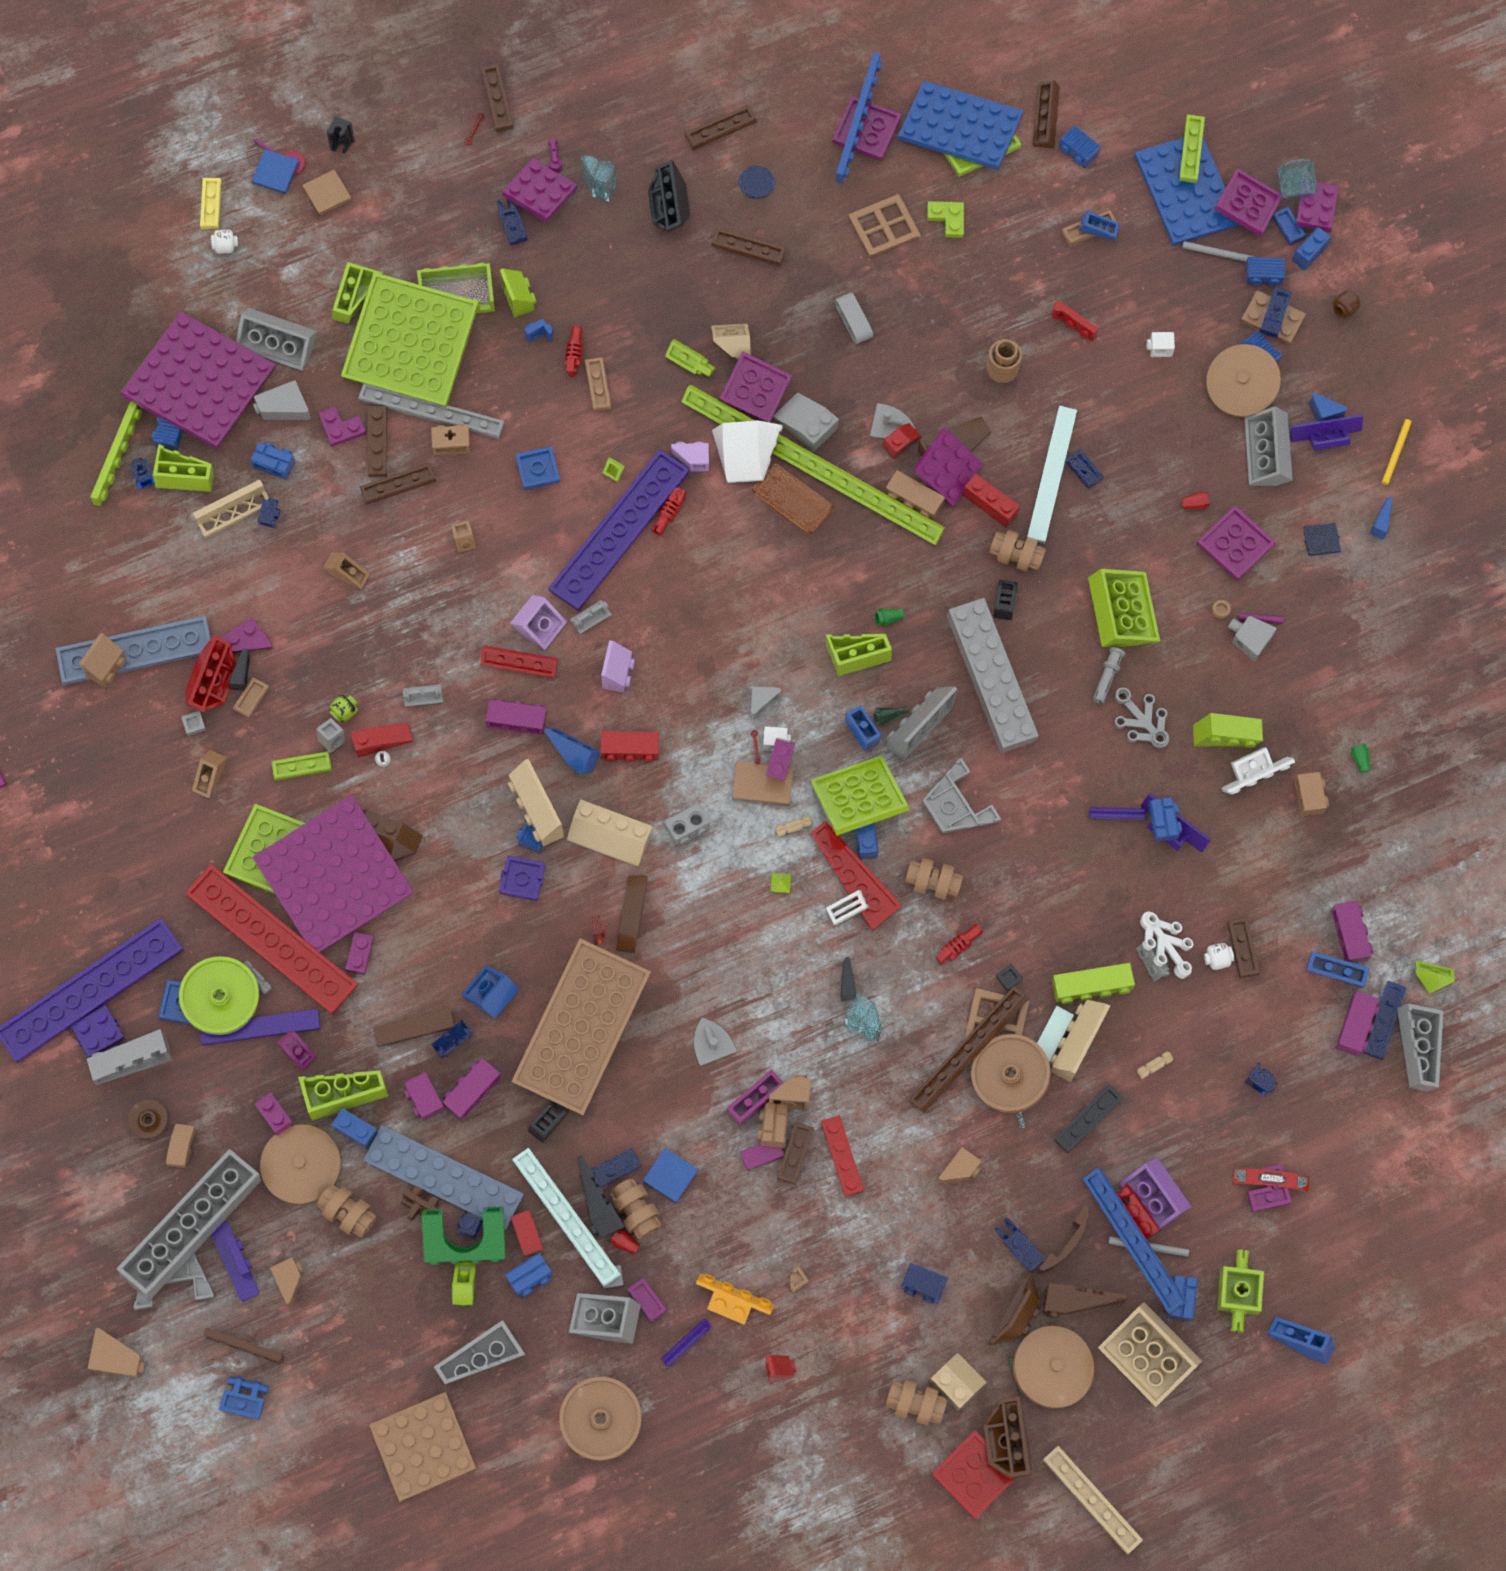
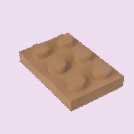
M1257 290L1241 319V323L1290 346L1306 313Z

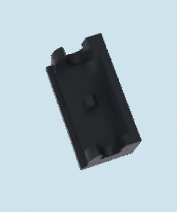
M335 116L327 130L330 150L336 152L338 146L342 144L345 146L343 153H346L351 144L355 142L352 123Z

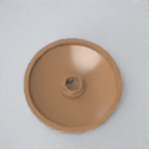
M1249 344L1235 345L1222 351L1211 363L1207 373V390L1212 402L1219 410L1233 417L1246 418L1268 409L1276 400L1281 386L1280 370L1275 359L1264 349Z
M1006 1034L993 1038L975 1057L971 1068V1079L977 1095L986 1105L1000 1112L1016 1113L1031 1108L1042 1099L1050 1084L1051 1069L1045 1052L1035 1041L1022 1035Z
M293 1125L279 1135L275 1134L266 1144L260 1161L261 1176L268 1190L279 1200L293 1205L311 1204L318 1201L330 1185L337 1183L341 1171L340 1153L333 1139L323 1130L310 1125Z
M1045 1326L1032 1331L1020 1342L1014 1354L1013 1373L1019 1389L1030 1401L1045 1408L1059 1409L1076 1403L1087 1393L1094 1376V1361L1089 1347L1079 1335L1064 1327Z
M609 1377L589 1378L574 1386L563 1400L559 1415L561 1433L568 1446L578 1455L595 1461L610 1460L624 1454L636 1441L642 1422L640 1405L634 1393L622 1382Z

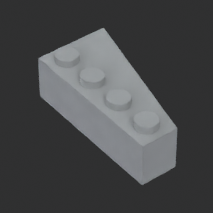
M1413 1004L1403 1005L1397 1008L1409 1087L1428 1092L1439 1087L1444 1011Z
M161 1029L113 1047L105 1052L94 1053L90 1058H87L91 1076L96 1085L173 1060L167 1038Z

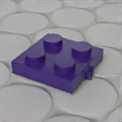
M507 855L505 868L501 871L502 881L499 894L538 901L540 888L543 886V874L546 864Z
M106 1005L71 1025L78 1037L77 1041L80 1047L83 1046L89 1058L92 1054L103 1052L125 1040L118 1027V1021L112 1017Z

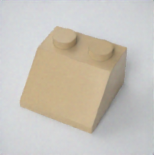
M959 1353L950 1359L929 1381L957 1411L987 1383Z

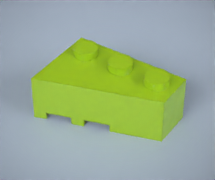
M347 262L331 319L350 324L364 305L373 273L382 275L383 273Z
M158 445L153 471L156 488L212 492L214 481L212 464L191 456L186 457L178 451L174 450L173 452L165 449L162 445Z
M826 634V647L838 677L892 661V649L886 634H862V636H850V634L832 636V634Z
M1210 713L1193 725L1194 746L1254 748L1263 741L1262 719Z

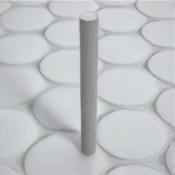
M1186 241L1182 245L1184 249L1244 262L1247 261L1248 257H1254Z
M1109 1236L1108 1244L1126 1247L1121 1238ZM1149 1243L1154 1252L1184 1257L1189 1255V1249Z

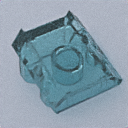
M1307 159L1284 162L1279 166L1278 175L1282 198L1310 195L1317 192L1314 162Z

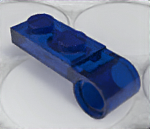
M1274 288L1260 333L1275 338L1278 337L1292 292Z

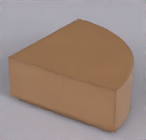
M799 1265L793 1269L790 1275L789 1286L792 1293L810 1282Z

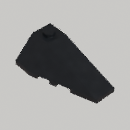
M581 1155L578 1156L577 1162L587 1212L591 1222L589 1228L594 1236L598 1235L602 1238L621 1229L624 1225L612 1204L606 1201L604 1191L595 1182L596 1179Z

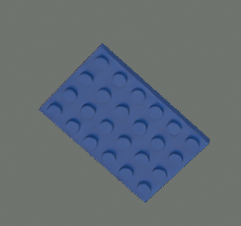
M923 80L898 134V140L999 170L1024 111Z
M1184 138L1143 149L1134 154L1172 246L1240 226L1237 222L1214 209L1225 190V186L1204 138H1202L1197 183L1179 181Z

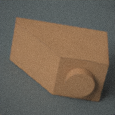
M331 552L323 567L324 570L336 579L358 589L363 588L370 575L367 570L345 553Z
M209 750L199 761L192 791L210 798L224 772L227 757Z
M962 1147L940 1175L937 1182L939 1184L968 1181L971 1176L975 1178L981 1170L979 1167L981 1160Z
M293 1257L270 1267L288 1307L294 1303L303 1279L301 1273L304 1272L300 1262H295Z

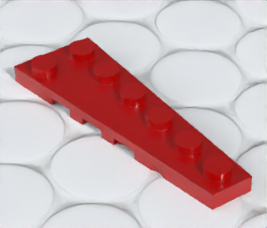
M826 821L811 832L812 838L848 895L861 890L862 896L865 898L869 908L860 913L872 931L902 907L839 835L836 836L834 830ZM858 896L852 899V901H857L859 899Z

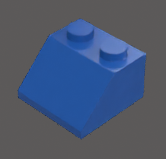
M486 965L461 996L485 1015L495 1019L501 1014L508 1002L515 997L519 988L505 974Z

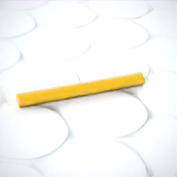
M1405 419L1381 482L1384 485H1389L1412 423L1409 419Z

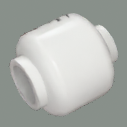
M216 230L214 235H211L212 250H215L217 254L233 253L234 247H238L237 236H233L231 230Z
M1225 943L1208 946L1207 953L1204 954L1205 964L1210 965L1213 970L1230 967L1231 962L1234 961L1231 946H1227Z

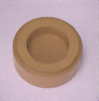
M1225 600L1216 601L1211 609L1212 615L1219 620L1226 619L1231 612L1230 604Z

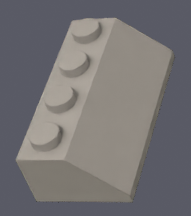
M248 308L241 314L236 342L264 358L303 371L314 349L317 331Z
M1274 406L1246 417L1245 433L1249 485L1278 486L1292 481L1288 413Z

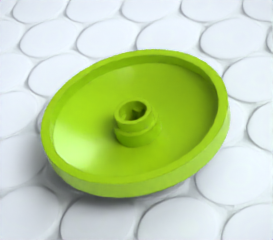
M211 957L202 960L194 965L182 980L179 990L180 1007L188 1022L204 1033L224 1035L235 1032L245 1026L257 1010L259 988L256 978L246 965L236 959Z

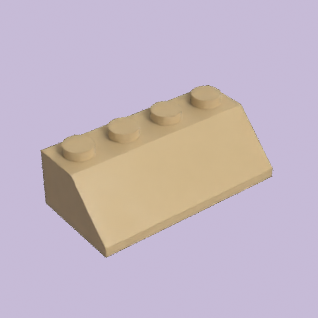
M526 759L509 774L510 782H508V786L512 793L516 792L518 796L516 802L520 810L524 808L526 812L524 818L528 826H533L535 831L532 833L536 842L540 841L544 847L564 837L562 824L529 759Z
M580 799L572 819L567 841L639 867L653 834V827Z
M1086 1000L1084 1005L1080 1003L1075 1013L1078 1015L1076 1022L1072 1020L1066 1030L1070 1032L1067 1039L1062 1038L1058 1046L1061 1049L1059 1054H1054L1049 1063L1052 1066L1051 1073L1071 1083L1110 1005Z

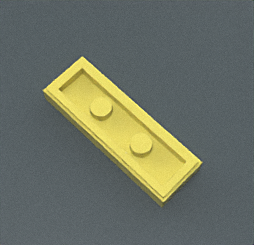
M203 178L201 229H219L221 178Z

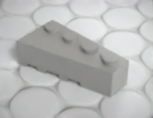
M502 1320L434 1366V1369L443 1383L448 1384L519 1358L525 1354Z

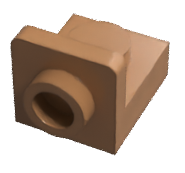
M469 520L451 525L459 553L476 548Z

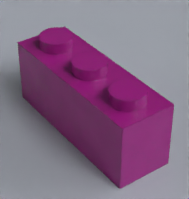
M503 699L489 700L486 726L487 728L543 735L547 716L546 707L540 704L525 705L520 701L510 703Z
M1357 900L1335 904L1331 909L1344 961L1351 963L1368 961L1373 954V947L1371 943H1368V929L1366 924H1363L1362 907L1358 905Z
M1357 990L1355 991L1345 1016L1336 1049L1357 1057L1361 1052H1365L1368 1041H1366L1367 1034H1371L1374 1023L1371 1022L1372 1018L1377 1016L1380 1005H1377L1379 998Z
M483 1058L480 1061H475L470 1067L471 1071L467 1076L463 1075L457 1081V1087L453 1091L449 1090L443 1097L444 1107L461 1122L501 1079L500 1072Z
M771 1069L727 1107L726 1113L741 1127L762 1109L765 1103H769L770 1094L780 1087L783 1081Z

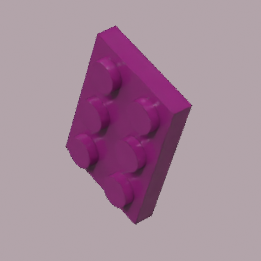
M1303 179L1295 226L1314 230L1319 227L1323 231L1331 233L1339 186Z

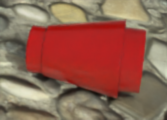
M1200 491L1181 498L1183 509H1205V507H1209L1207 492Z
M624 1229L615 1231L609 1240L613 1244L612 1246L633 1255L640 1247V1244Z

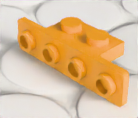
M700 1274L696 1281L697 1285L714 1291L707 1308L708 1310L743 1325L747 1321L751 1308L770 1315L775 1306L766 1298L753 1296L751 1292L734 1288L728 1282L715 1280L709 1274Z

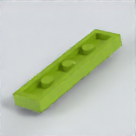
M1187 115L1179 181L1197 183L1205 117Z

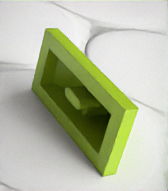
M1415 961V973L1429 994L1454 982V969Z

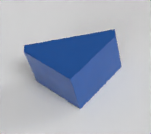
M1313 393L1309 402L1316 421L1341 418L1348 408L1316 393Z

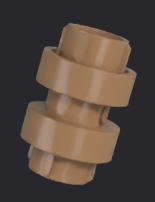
M1002 339L996 341L990 347L986 371L992 380L999 383H1007L1016 378L1022 359L1020 346L1012 340Z
M1008 530L1007 534L996 532L989 553L998 556L997 562L1008 565L1011 560L1018 563L1016 568L1025 572L1029 568L1039 570L1046 552L1045 548L1037 546L1039 540L1027 537L1026 542L1019 540V533Z
M923 858L921 863L911 860L905 883L915 885V892L925 894L926 889L936 891L934 897L943 900L946 899L947 895L958 896L963 875L953 872L955 866L943 863L941 869L933 867L934 860Z
M627 1179L611 1190V1196L614 1199L611 1204L618 1215L623 1213L626 1215L627 1218L623 1221V1224L629 1233L634 1232L638 1239H644L661 1227V1223L657 1218L660 1213L654 1203L647 1205L645 1202L649 1195L643 1185H637L634 1179Z
M334 1184L330 1185L317 1202L318 1207L323 1210L322 1216L331 1223L338 1219L342 1222L340 1229L349 1236L354 1233L359 1237H364L377 1219L375 1214L370 1211L372 1206L362 1199L357 1203L353 1201L354 1193L345 1186L339 1189Z
M906 1379L904 1384L896 1381L892 1382L885 1405L895 1410L894 1415L906 1419L909 1412L910 1414L917 1415V1423L928 1426L929 1421L936 1424L941 1423L947 1399L938 1396L939 1390L926 1387L923 1393L922 1391L915 1390L917 1386L915 1382Z

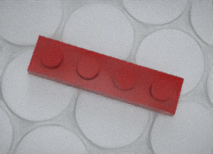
M483 645L480 665L555 678L558 658Z
M840 1115L822 1120L821 1125L844 1197L864 1192Z

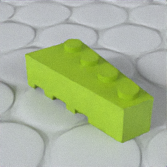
M381 1071L356 1072L347 1075L342 1073L335 1076L317 1075L309 1078L305 1076L298 1077L312 1121L338 1113L342 1108L347 1110L389 1097Z

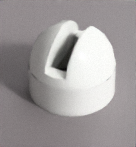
M379 751L375 755V762L379 767H386L390 764L391 758L386 751ZM380 755L384 756L385 762H381Z

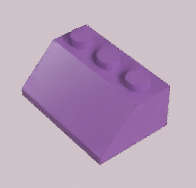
M1158 1158L1145 1163L1119 1183L1121 1187L1126 1184L1132 1187L1160 1229L1192 1207Z

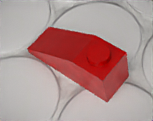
M408 723L370 727L351 733L358 758L413 742Z
M789 1355L766 1356L765 1367L770 1384L794 1378V1372H797L794 1360L790 1361Z

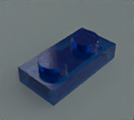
M1081 449L1066 459L1068 466L1088 489L1103 480L1104 476Z

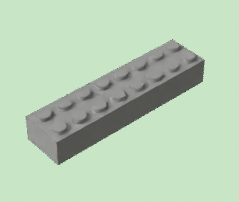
M985 598L949 609L947 619L1000 754L1036 742L1039 735Z
M229 1149L117 1267L119 1275L150 1301L261 1182L259 1173Z

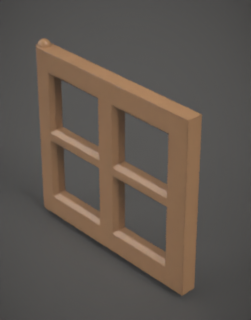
M900 194L848 214V218L869 257L916 238H921V234ZM896 204L902 216L887 222L881 209ZM874 213L880 225L864 231L859 218ZM905 220L911 232L895 238L890 226ZM883 230L888 242L873 248L867 235Z
M978 988L975 989L964 1040L975 1029V1024H979L985 1018L977 1016L981 998L999 1003L1005 995ZM1029 1001L1019 1009L1016 1025L1007 1023L1001 1030L1022 1035Z

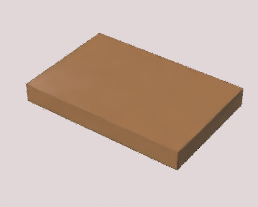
M736 761L732 800L789 806L793 767H789L786 780L783 781L766 776L768 769L766 764Z

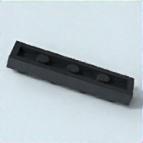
M1108 1084L1054 1138V1141L1068 1154L1123 1097Z

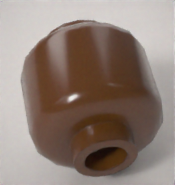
M1351 291L1342 292L1333 301V310L1339 317L1348 318L1360 308L1359 296Z

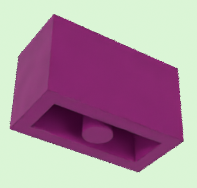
M776 738L766 776L783 781L786 780L796 742Z
M426 1072L404 1083L406 1089L403 1091L408 1101L413 1100L415 1106L412 1109L417 1118L421 1116L424 1122L445 1111Z

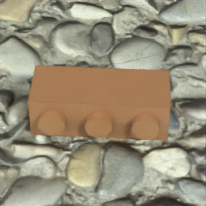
M898 470L885 488L886 495L931 520L935 519L944 505V496Z

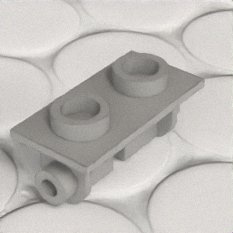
M600 600L571 618L570 621L581 635L612 614L608 610L607 603Z
M441 684L403 688L405 707L443 703Z
M1140 944L1136 949L1153 981L1156 982L1161 977L1168 976L1170 969L1166 963L1161 967L1154 963L1157 946L1148 951Z

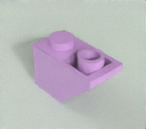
M698 441L689 444L685 442L671 444V455L690 469V472L709 471L708 443Z

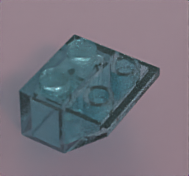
M581 155V173L591 195L609 201L616 186V166L608 161L597 160L593 156Z
M857 993L846 1012L844 1023L847 1024L846 1027L850 1030L862 1032L863 1036L868 1040L879 1042L883 1028L876 1005L871 1000Z

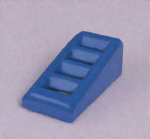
M1087 210L1081 218L1079 231L1115 240L1120 223Z
M1387 497L1370 531L1371 535L1382 540L1388 532L1392 506L1391 497Z

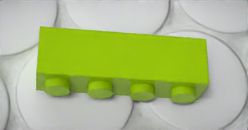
M1130 963L1053 975L1051 980L1056 1003L1062 1002V1004L1072 1003L1075 999L1086 1001L1092 999L1093 996L1099 995L1100 998L1111 996L1112 993L1118 992L1120 995L1128 994L1135 986Z

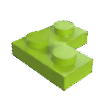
M928 201L927 221H945V237L963 238L964 202Z

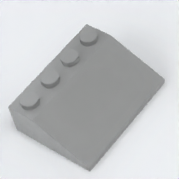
M939 687L933 692L929 691L924 697L925 701L913 708L911 711L912 715L909 718L905 717L900 722V728L896 732L892 731L887 736L886 748L904 761L953 709L957 688Z

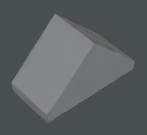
M752 686L751 719L754 721L781 697L782 690L776 687Z

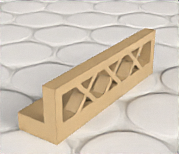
M258 480L194 512L193 515L204 537L207 538L271 506L272 502L265 492L262 482ZM263 495L266 502L260 505L254 504L255 498ZM240 505L249 506L246 512H237ZM224 513L232 514L230 520H228V521H222V520H220L222 514H224ZM209 521L214 522V528L206 531L203 524Z

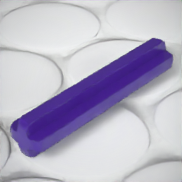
M1091 807L1089 809V817L1091 819L1144 820L1146 818V809Z
M703 1319L662 1357L663 1363L668 1367L674 1363L711 1328V1324L706 1319Z

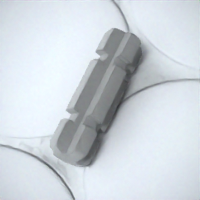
M249 961L244 962L243 964L255 976L259 990L263 994H267L272 989L271 985L267 981L265 982L262 975L253 968Z

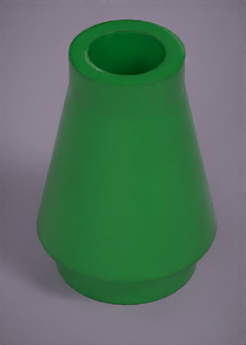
M880 608L878 611H875V621L878 626L882 625L884 627L904 619L902 608Z
M1365 743L1351 747L1352 752L1350 754L1360 773L1371 770L1369 747H1366Z

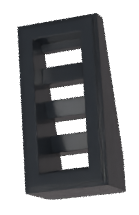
M999 580L994 618L1012 620L1018 582ZM1002 588H1003V589H1010V590H1013V591H1005V590H1001V589H1002Z
M243 648L229 680L231 690L244 691L247 687L251 657L247 649Z
M845 957L843 962L841 1001L853 1000L857 995L849 957Z
M551 1101L529 1124L528 1132L543 1143L568 1114L569 1109ZM552 1108H555V1109H556L557 1111H559L561 1114L558 1115L557 1113H555V1112H554L553 1110H551V1109H552ZM547 1114L552 1116L555 1120L553 1121L551 1118L547 1116ZM542 1120L545 1121L549 1126L547 1127V1126H546L544 1123H542L541 1121H542Z

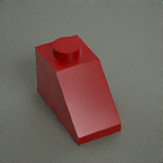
M910 423L898 427L883 441L882 447L893 459H896L920 439L921 435Z

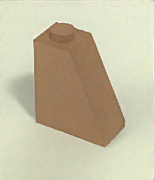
M96 1328L87 1369L91 1372L140 1378V1374H143L145 1370L143 1357L100 1328Z

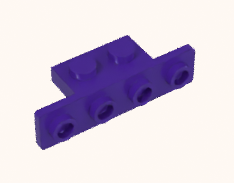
M1359 414L1292 425L1290 440L1291 442L1309 439L1314 451L1350 445L1348 433L1362 430L1363 416Z
M1149 793L1141 807L1149 812V802L1158 798ZM1176 814L1177 821L1181 822L1182 833H1179L1178 839L1165 840V842L1178 851L1187 841L1200 852H1203L1211 839L1179 814ZM1150 822L1147 828L1153 832L1152 823Z
M226 1221L211 1235L241 1302H244L260 1292L250 1272V1269L253 1268L248 1257L244 1258L242 1251L244 1247L240 1239L236 1240L229 1222Z

